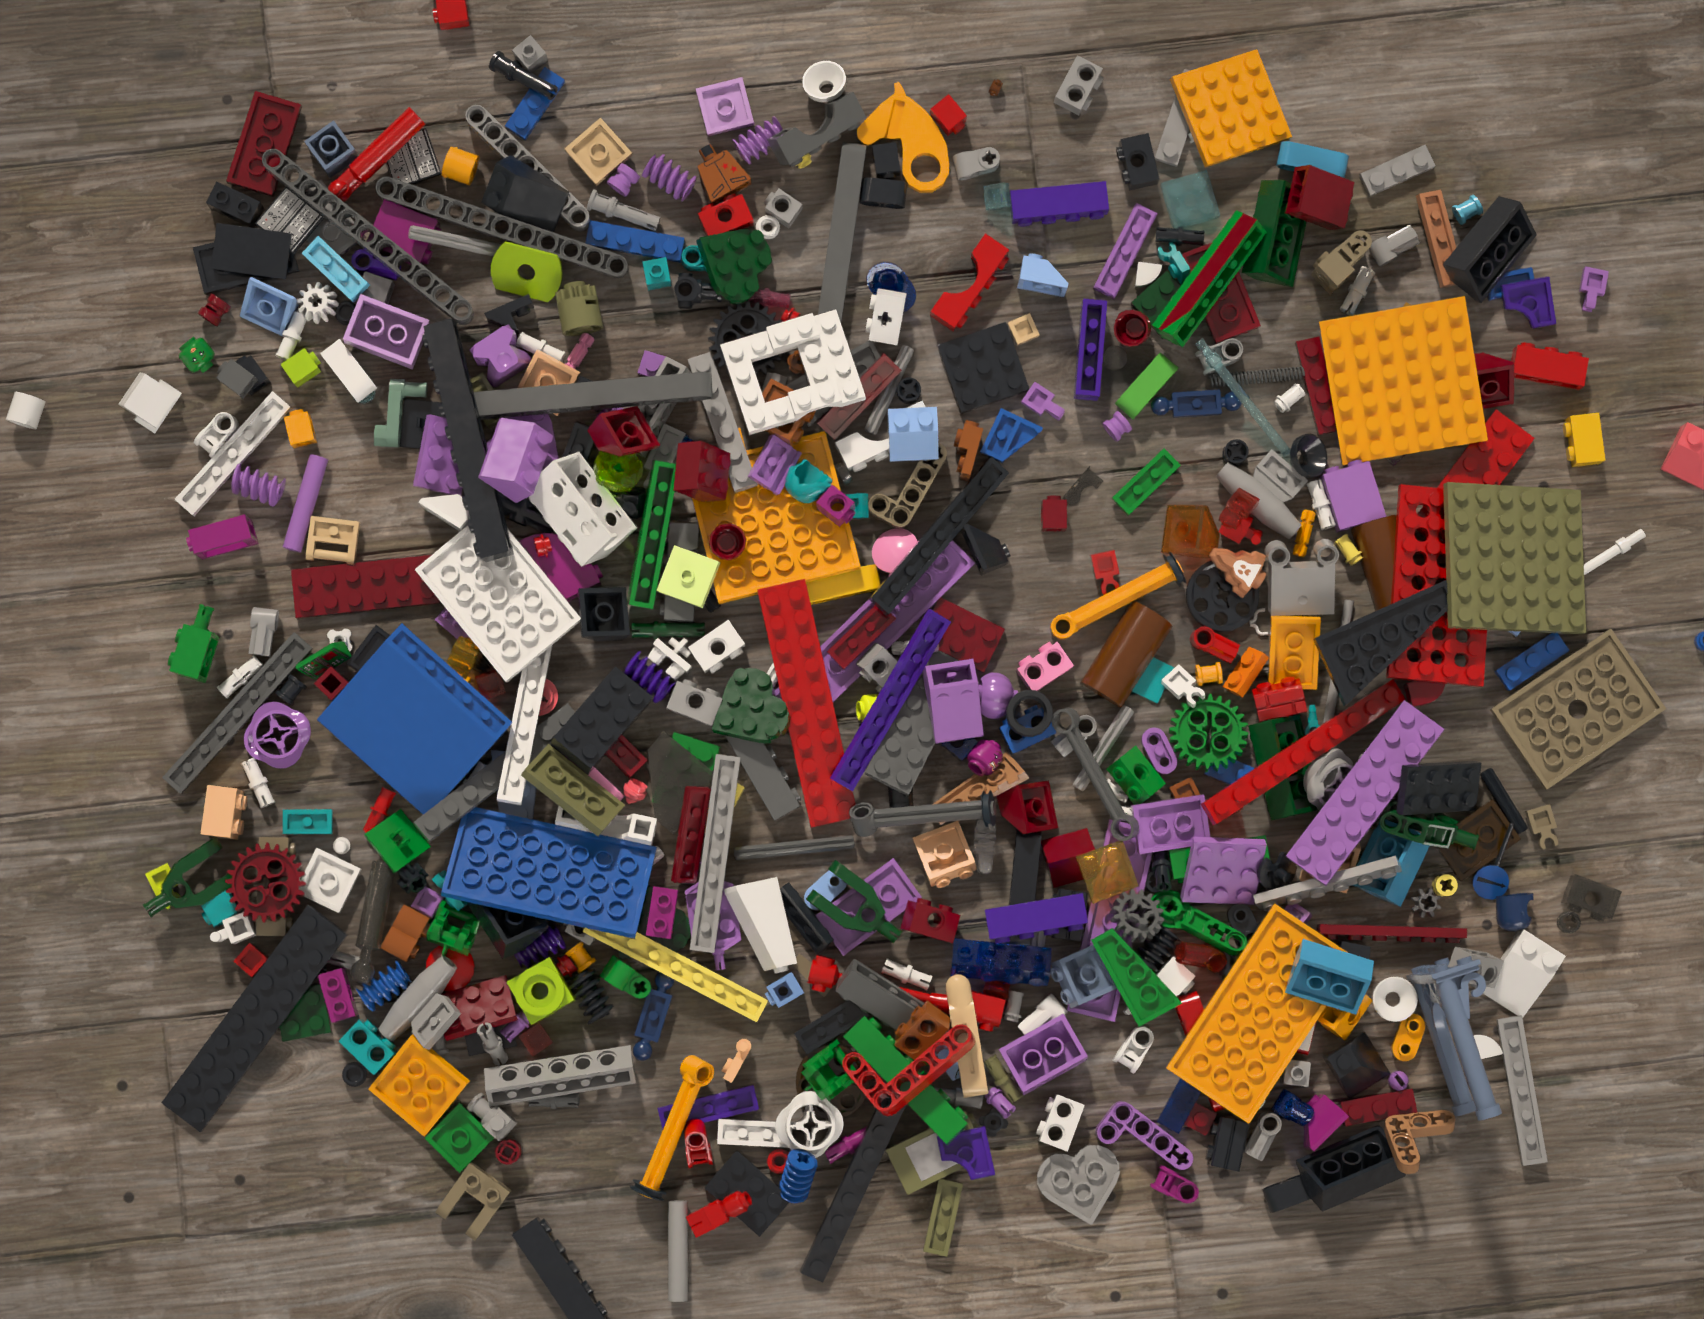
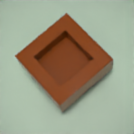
M1192 777L1169 787L1174 799L1200 795Z

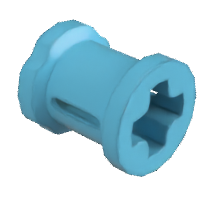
M1471 195L1469 200L1462 204L1451 207L1460 225L1465 224L1466 220L1474 215L1484 213L1483 207L1475 195Z

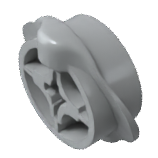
M1332 749L1327 754L1319 756L1309 765L1305 772L1303 785L1307 798L1319 811L1354 767L1352 760L1342 750Z

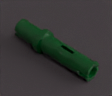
M632 622V630H640L632 631V638L704 637L705 631H697V629H705V622Z

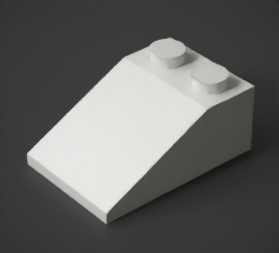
M1526 930L1517 931L1501 957L1504 963L1495 988L1486 987L1483 994L1515 1015H1522L1523 1018L1553 978L1566 956Z

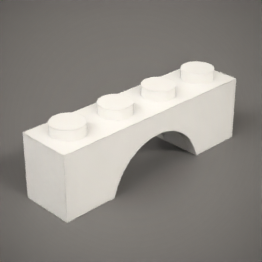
M920 401L908 408L925 407L923 401ZM856 432L835 442V447L847 471L853 469L854 472H858L867 467V462L873 459L878 462L889 456V438L882 441H872Z
M560 806L558 807L555 825L591 832ZM634 813L627 816L617 815L600 835L652 846L657 827V818Z

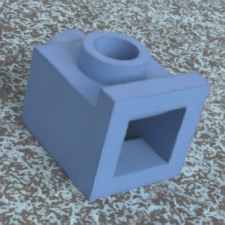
M790 972L768 985V992L765 995L772 1006L777 1004L778 1008L804 992L793 973ZM782 986L788 989V993L785 996H781L778 992Z

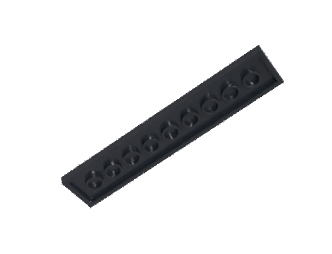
M307 905L161 1103L197 1131L202 1132L349 934L312 906Z

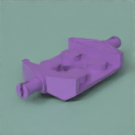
M725 881L715 953H712L714 955L715 970H720L719 962L721 963V970L726 969L724 951L741 941L739 921L724 893V889L733 887L734 884ZM699 882L685 890L691 936Z

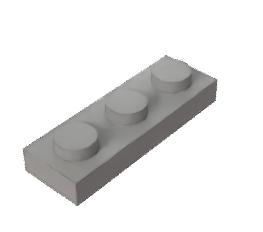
M1423 145L1361 173L1359 177L1368 196L1371 197L1433 169L1435 164L1426 145Z

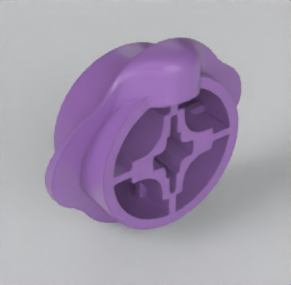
M279 702L266 703L257 709L250 725L245 731V748L253 758L263 761L271 767L279 769L290 767L299 760L305 745L310 739V723L304 714L289 708L285 704ZM275 716H284L290 719L295 726L281 727L277 723ZM268 718L270 723L269 732L257 738V730L260 724ZM278 729L279 732L285 733L281 736V741H277L276 738H270L274 734L273 730ZM298 733L297 743L287 752L284 744L286 738ZM273 743L277 746L280 755L269 754L259 745Z

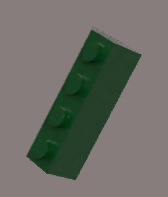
M1261 180L1253 218L1260 222L1267 233L1243 264L1242 273L1256 280L1293 287L1307 221L1285 213L1291 183L1285 180Z
M1300 714L1271 719L1248 726L1258 766L1305 736ZM1312 762L1265 792L1271 821L1318 810L1315 805L1309 802L1303 785L1305 772Z

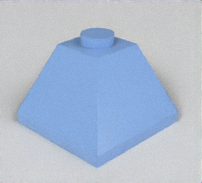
M1038 254L1023 256L1017 285L1018 289L1060 297L1065 296L1068 282L1048 260L1043 259V256Z

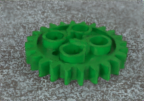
M1209 694L1207 700H1202L1199 697L1195 708L1181 703L1182 711L1175 710L1174 715L1177 718H1171L1170 722L1175 727L1169 728V733L1174 736L1170 737L1169 742L1177 743L1173 747V751H1181L1179 760L1185 757L1188 759L1186 766L1194 762L1196 763L1195 770H1198L1203 765L1205 772H1208L1210 766H1213L1217 772L1219 764L1226 769L1228 768V760L1235 763L1237 760L1235 755L1242 756L1243 751L1241 748H1246L1247 742L1243 739L1248 738L1249 735L1248 732L1242 730L1247 728L1248 723L1241 722L1244 714L1236 715L1238 706L1229 707L1231 700L1221 703L1222 696H1219L1215 701L1212 694ZM1207 713H1211L1210 733L1212 735L1210 739V753H1206L1207 733L1205 731L1207 727ZM1199 717L1202 719L1203 723L1198 725L1194 724L1191 721V718ZM1222 718L1226 720L1227 725L1219 726L1215 720ZM1198 740L1202 746L1195 748L1191 746L1190 741ZM1221 741L1225 743L1226 748L1218 749L1214 743Z

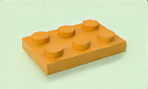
M1271 616L1268 682L1271 685L1281 683L1280 681L1283 678L1294 677L1295 679L1300 678L1303 689L1317 690L1319 651L1313 639L1320 636V617Z

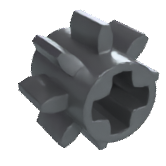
M1431 888L1427 890L1426 894H1424L1422 889H1418L1419 896L1411 897V900L1415 901V906L1411 910L1420 911V918H1423L1426 912H1428L1430 917H1434L1433 910L1442 908L1440 905H1437V900L1441 896L1432 895L1433 889ZM1428 897V902L1431 903V906L1424 909V904L1421 903V900Z

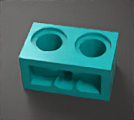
M360 1019L339 1042L373 1075H377L396 1055V1052L393 1050L396 1046L384 1037L382 1039L376 1033L378 1028L367 1019L364 1022ZM358 1030H363L367 1035V1039L363 1044H359L355 1040V1033ZM376 1047H381L384 1050L385 1056L381 1061H376L372 1056V1052Z

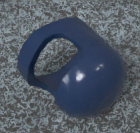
M1534 893L1496 896V921L1500 928L1507 931H1521L1529 927L1532 917H1529L1527 914V904L1530 900H1534Z

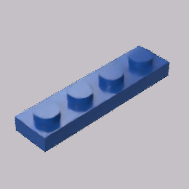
M591 220L586 238V244L598 248L657 259L666 257L668 261L681 263L685 242L684 237Z

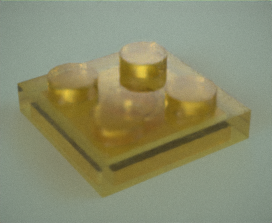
M1116 841L1076 857L1093 904L1139 887L1123 841Z

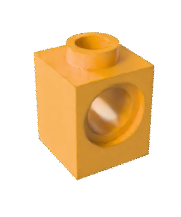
M303 409L289 412L290 416L284 417L290 445L294 449L317 443L312 418L308 411L304 412Z

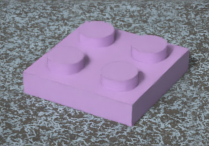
M742 77L696 88L707 136L754 125Z

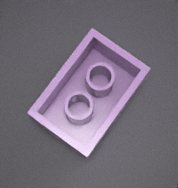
M360 294L343 341L347 345L413 370L423 344L422 334H425L424 326L429 325L430 322L425 318Z

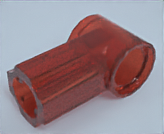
M1182 941L1179 945L1177 944L1175 949V961L1179 964L1207 968L1211 972H1219L1225 967L1227 962L1224 953L1208 943L1195 944Z

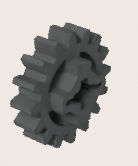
M1131 889L1128 894L1122 892L1119 898H1116L1113 902L1114 906L1111 908L1110 913L1114 916L1110 921L1117 923L1115 931H1123L1122 938L1129 935L1131 942H1134L1137 937L1140 942H1144L1146 938L1152 939L1155 933H1158L1161 929L1160 925L1163 923L1164 918L1160 917L1164 910L1156 907L1159 900L1152 901L1151 893L1146 897L1142 889L1138 894L1135 893L1134 889ZM1125 904H1128L1126 910L1123 911V906ZM1151 920V925L1146 927L1148 921Z

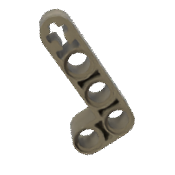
M938 443V451H940L939 456L941 458L935 460L933 466L929 465L930 460H919L897 501L883 494L873 495L868 503L870 515L894 529H906L946 460L947 450L945 446ZM921 470L928 471L931 478L926 482L920 481L917 477L918 472ZM907 492H916L919 499L914 503L908 502L905 498ZM880 500L885 503L886 508L882 512H877L873 509L872 504ZM897 512H902L907 516V521L899 524L895 522L893 516Z

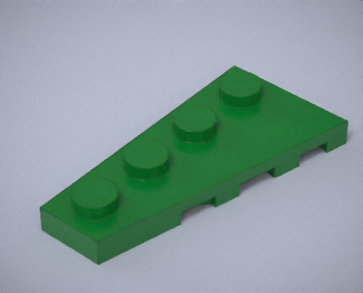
M1113 928L1091 939L1139 1027L1182 1004L1179 998Z

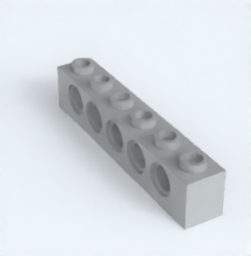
M631 1045L484 1068L485 1091L489 1107L636 1084Z

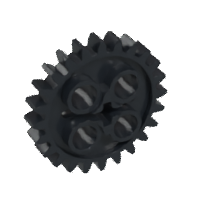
M749 301L746 302V306L743 308L741 304H737V309L735 310L729 305L728 314L720 311L722 320L714 319L713 322L717 328L712 327L709 329L715 336L708 337V342L715 343V345L709 347V351L717 352L712 357L713 360H721L718 367L721 369L726 366L720 347L721 344H724V338L727 335H734L737 339L743 338L732 328V325H736L745 337L767 331L766 327L782 322L781 320L774 322L775 312L768 315V306L763 310H759V302L752 308ZM744 319H752L754 326L750 329L743 328L741 322ZM779 355L752 362L757 379L759 371L766 376L767 367L775 369L773 361L781 362Z

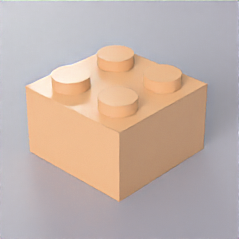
M207 785L201 834L238 840V836L243 834L244 820H241L242 810L245 811L247 807V796H244L245 791L237 788Z

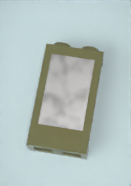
M968 1114V1118L965 1121L969 1125L964 1130L973 1129L978 1126L973 1114ZM931 1128L885 1149L907 1195L963 1168L960 1164L953 1161H941L936 1137L938 1135Z

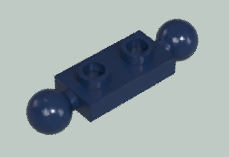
M1220 390L1172 392V400L1170 401L1163 396L1154 398L1151 402V410L1159 416L1165 415L1169 410H1172L1173 418L1221 415L1222 407L1229 411L1238 410L1242 405V398L1236 392H1229L1224 397H1221Z
M658 972L655 976L657 989H651L650 993L646 996L634 1035L641 1037V1041L637 1042L633 1047V1055L640 1061H645L651 1057L652 1047L650 1042L658 1043L673 996L666 994V990L673 986L674 979L661 972Z

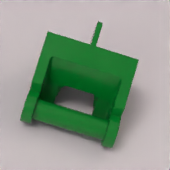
M442 900L438 906L435 919L427 931V941L442 946V956H446L448 949L468 956L481 924L474 914L463 910L457 911L455 908L447 905L446 901ZM448 915L465 921L466 923L463 928L460 929L449 925Z
M837 1039L802 1064L805 1070L801 1073L810 1084L805 1090L808 1091L810 1088H813L821 1100L827 1098L830 1101L854 1083L847 1073L839 1077L836 1076L828 1065L835 1056L843 1068L842 1062L846 1055L838 1044L840 1042ZM851 1064V1071H856L855 1067Z

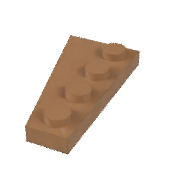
M1006 751L1003 754L1002 763L993 774L988 776L974 774L933 804L981 800L983 791L988 794L990 790L995 797L1026 781L1029 777Z

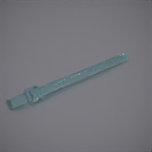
M1203 338L1196 342L1195 345L1206 358L1205 362L1210 368L1216 370L1284 457L1290 453V448L1223 365L1219 354L1213 352Z

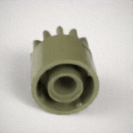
M575 281L565 284L564 289L555 292L562 335L581 336L583 333L591 334L603 329L595 285L590 286V284L585 285L584 281Z

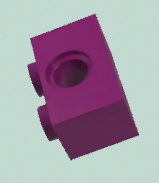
M653 886L646 936L665 939L672 938L678 890Z
M340 968L318 975L331 1023L359 1016L346 969Z

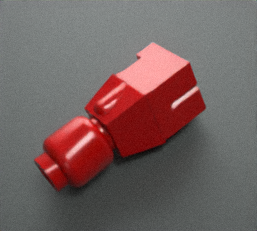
M736 1191L721 1201L715 1200L686 1216V1219L697 1238L729 1222L730 1217H736L746 1212L748 1206L752 1205V1199L746 1191Z

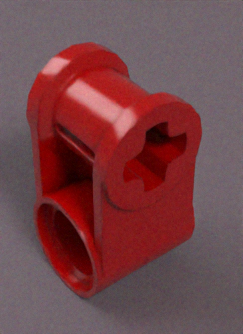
M699 1119L689 1120L684 1126L688 1168L704 1163L713 1165L711 1146L708 1142L705 1123Z

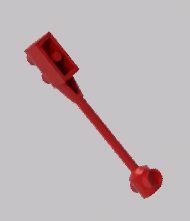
M816 955V958L812 960L807 982L812 984V990L825 992L826 988H832L838 982L842 973L839 972L837 965L834 964V958ZM900 987L923 1003L929 1001L939 1010L950 1015L946 994H928ZM971 990L976 1021L979 1023L978 1028L986 1031H993L994 1027L999 1028L1006 1001L1005 998Z

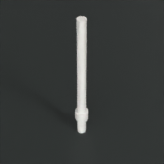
M1639 529L1626 538H1620L1614 542V546L1585 563L1584 575L1619 553L1624 554L1629 551L1632 545L1646 537L1644 531Z

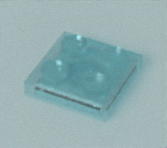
M1207 170L1160 184L1173 229H1178V227L1184 228L1221 216Z

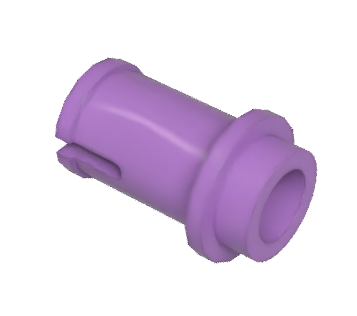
M522 1011L517 1014V1021L510 1022L500 1031L510 1043L525 1027L529 1028L530 1022Z
M993 1087L985 1095L986 1102L992 1104L1004 1119L1011 1115L1009 1111L1014 1112L1016 1109L1002 1095L1001 1089Z

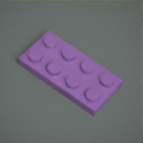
M894 858L864 879L866 883L874 888L886 912L885 919L889 922L905 911L908 900L917 902V898H922ZM852 888L834 901L833 904L853 918L867 899ZM865 909L861 917L865 922H872L876 914L872 909ZM822 911L815 915L834 939V944L843 956L875 933L874 931L867 933L845 929Z

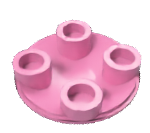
M897 528L888 530L881 534L873 545V561L880 570L891 573L918 541L908 530Z

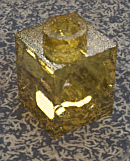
M459 636L453 645L446 663L461 677L467 679L474 667L480 649L471 638Z

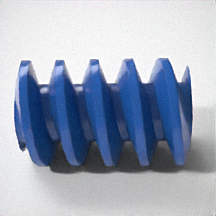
M395 961L396 970L387 966V975L379 971L378 981L371 976V985H367L363 981L361 982L363 990L360 991L356 988L362 1001L372 1012L376 1010L375 1003L379 1006L384 1005L383 997L391 1001V992L399 996L401 995L400 987L404 990L409 987L408 982L411 983V980L398 961Z
M793 1149L788 1154L779 1186L781 1197L790 1203L804 1202L809 1195L818 1166L815 1156L809 1151Z

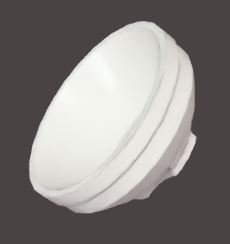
M821 61L815 63L807 69L803 76V88L814 101L829 102L835 100L845 90V72L835 62ZM825 84L834 86L829 93H822L820 89Z
M1389 977L1382 980L1375 987L1372 996L1376 1012L1382 1018L1392 1022L1402 1021L1410 1017L1415 1011L1418 1001L1413 985L1400 977ZM1389 992H1395L1399 996V1003L1394 1007L1386 1003L1385 998Z

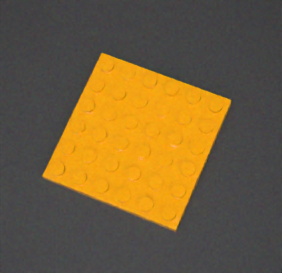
M1465 296L1319 321L1342 465H1347L1349 462L1359 459L1365 462L1488 440Z
M825 431L803 436L798 443L793 442L791 445L793 449L802 453L796 465L801 463L803 459L808 460L813 466L831 477L833 480L831 485L840 490ZM763 447L746 450L752 467ZM729 475L725 501L701 502L692 498L706 555L708 558L720 562L713 581L719 604L758 595L757 589L804 578L806 582L861 569L849 522L847 524L844 522L840 527L817 510L816 502L821 496L812 503H802L787 492L785 485L779 495L773 494L772 491L760 484L735 493ZM835 503L831 507L836 512L844 508L840 503ZM732 523L744 531L747 539L746 548L738 558L722 560L712 553L709 545L710 535L717 526Z

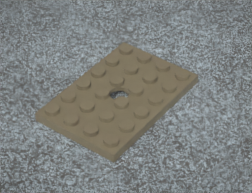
M1609 629L1491 708L1490 711L1544 790H1547L1666 710V707L1613 630ZM1574 700L1582 701L1586 705V714L1581 719H1575L1569 714V704Z

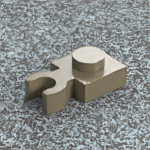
M1550 804L1525 811L1532 835L1537 833L1540 835L1538 839L1539 848L1541 850L1546 849L1544 841L1547 838L1552 841L1553 846H1557L1558 839L1550 830L1557 828Z

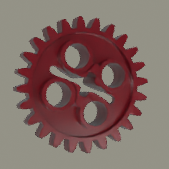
M266 842L264 849H261L257 843L255 846L256 851H252L247 847L248 855L244 856L238 853L241 860L239 863L231 861L236 867L235 870H227L232 879L225 880V883L232 885V888L226 890V893L234 894L229 900L230 903L238 902L239 904L235 910L238 912L244 908L243 917L245 918L252 913V921L254 922L257 921L259 916H261L263 923L267 922L268 917H271L273 922H276L278 914L285 919L286 910L294 913V909L291 906L293 903L301 904L297 896H305L300 887L307 886V883L300 881V878L306 876V873L298 872V869L303 866L302 863L294 864L293 862L297 856L294 854L287 857L289 849L286 848L280 852L279 844H276L273 850L268 842ZM274 862L282 864V870L278 874H271L269 871L270 865ZM249 868H256L258 871L257 877L253 880L245 878V872ZM284 876L288 877L286 881L270 883L268 889H265L263 885L248 890L244 889L246 885L264 882V877L271 881ZM279 886L287 887V895L283 898L275 897V889ZM256 891L262 892V901L258 904H252L250 901L251 895Z

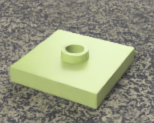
M674 545L657 591L703 608L720 562Z

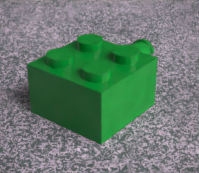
M199 604L194 625L183 624V628L178 629L175 637V642L178 644L175 652H171L168 659L170 672L206 683L220 639L218 635L208 630L214 608Z

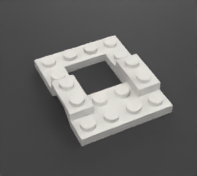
M836 310L813 316V313L797 317L766 327L767 331L720 345L749 435L797 421L809 412L828 406L843 407L866 400ZM798 349L810 386L788 392L786 397L765 403L752 362Z

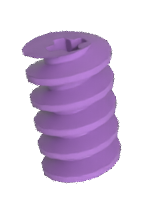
M775 116L772 117L773 125L765 120L763 123L764 129L759 125L755 126L756 134L752 130H747V138L742 134L738 136L739 143L732 139L739 155L749 165L751 164L750 156L753 155L757 160L760 159L759 151L768 155L767 147L770 145L767 139L783 130Z
M655 154L644 168L642 177L647 178L650 176L651 183L658 181V188L662 189L666 186L667 194L674 192V199L677 200L682 197L681 202H683L693 189L697 177L694 176L690 180L687 179L688 170L680 174V165L673 169L671 168L672 159L665 164V155L662 154L657 158Z
M239 463L232 477V493L238 494L241 491V496L248 497L250 494L252 500L255 501L259 498L263 504L269 501V505L273 507L282 497L286 479L284 478L279 484L278 476L275 475L270 481L269 473L267 472L260 478L258 469L251 475L249 466L242 472L241 464Z

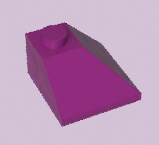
M1315 1094L1305 1104L1307 1108L1304 1110V1147L1313 1152L1349 1117L1325 1094H1320L1319 1096Z

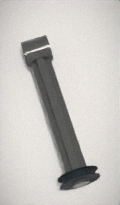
M990 790L988 794L983 791L981 800L885 809H876L871 804L862 802L854 805L850 809L849 814L856 835L867 837L874 834L879 827L983 819L986 828L988 824L994 827L996 806L993 793Z

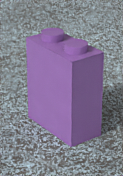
M1361 459L1349 462L1348 467L1339 469V466L1326 469L1325 474L1320 477L1327 499L1330 501L1329 506L1336 526H1334L1336 533L1386 517L1370 461L1363 463Z

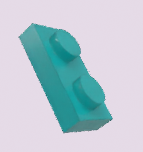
M283 809V834H333V810Z

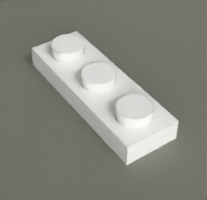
M719 1119L717 1144L789 1148L779 1139L775 1129L776 1122Z

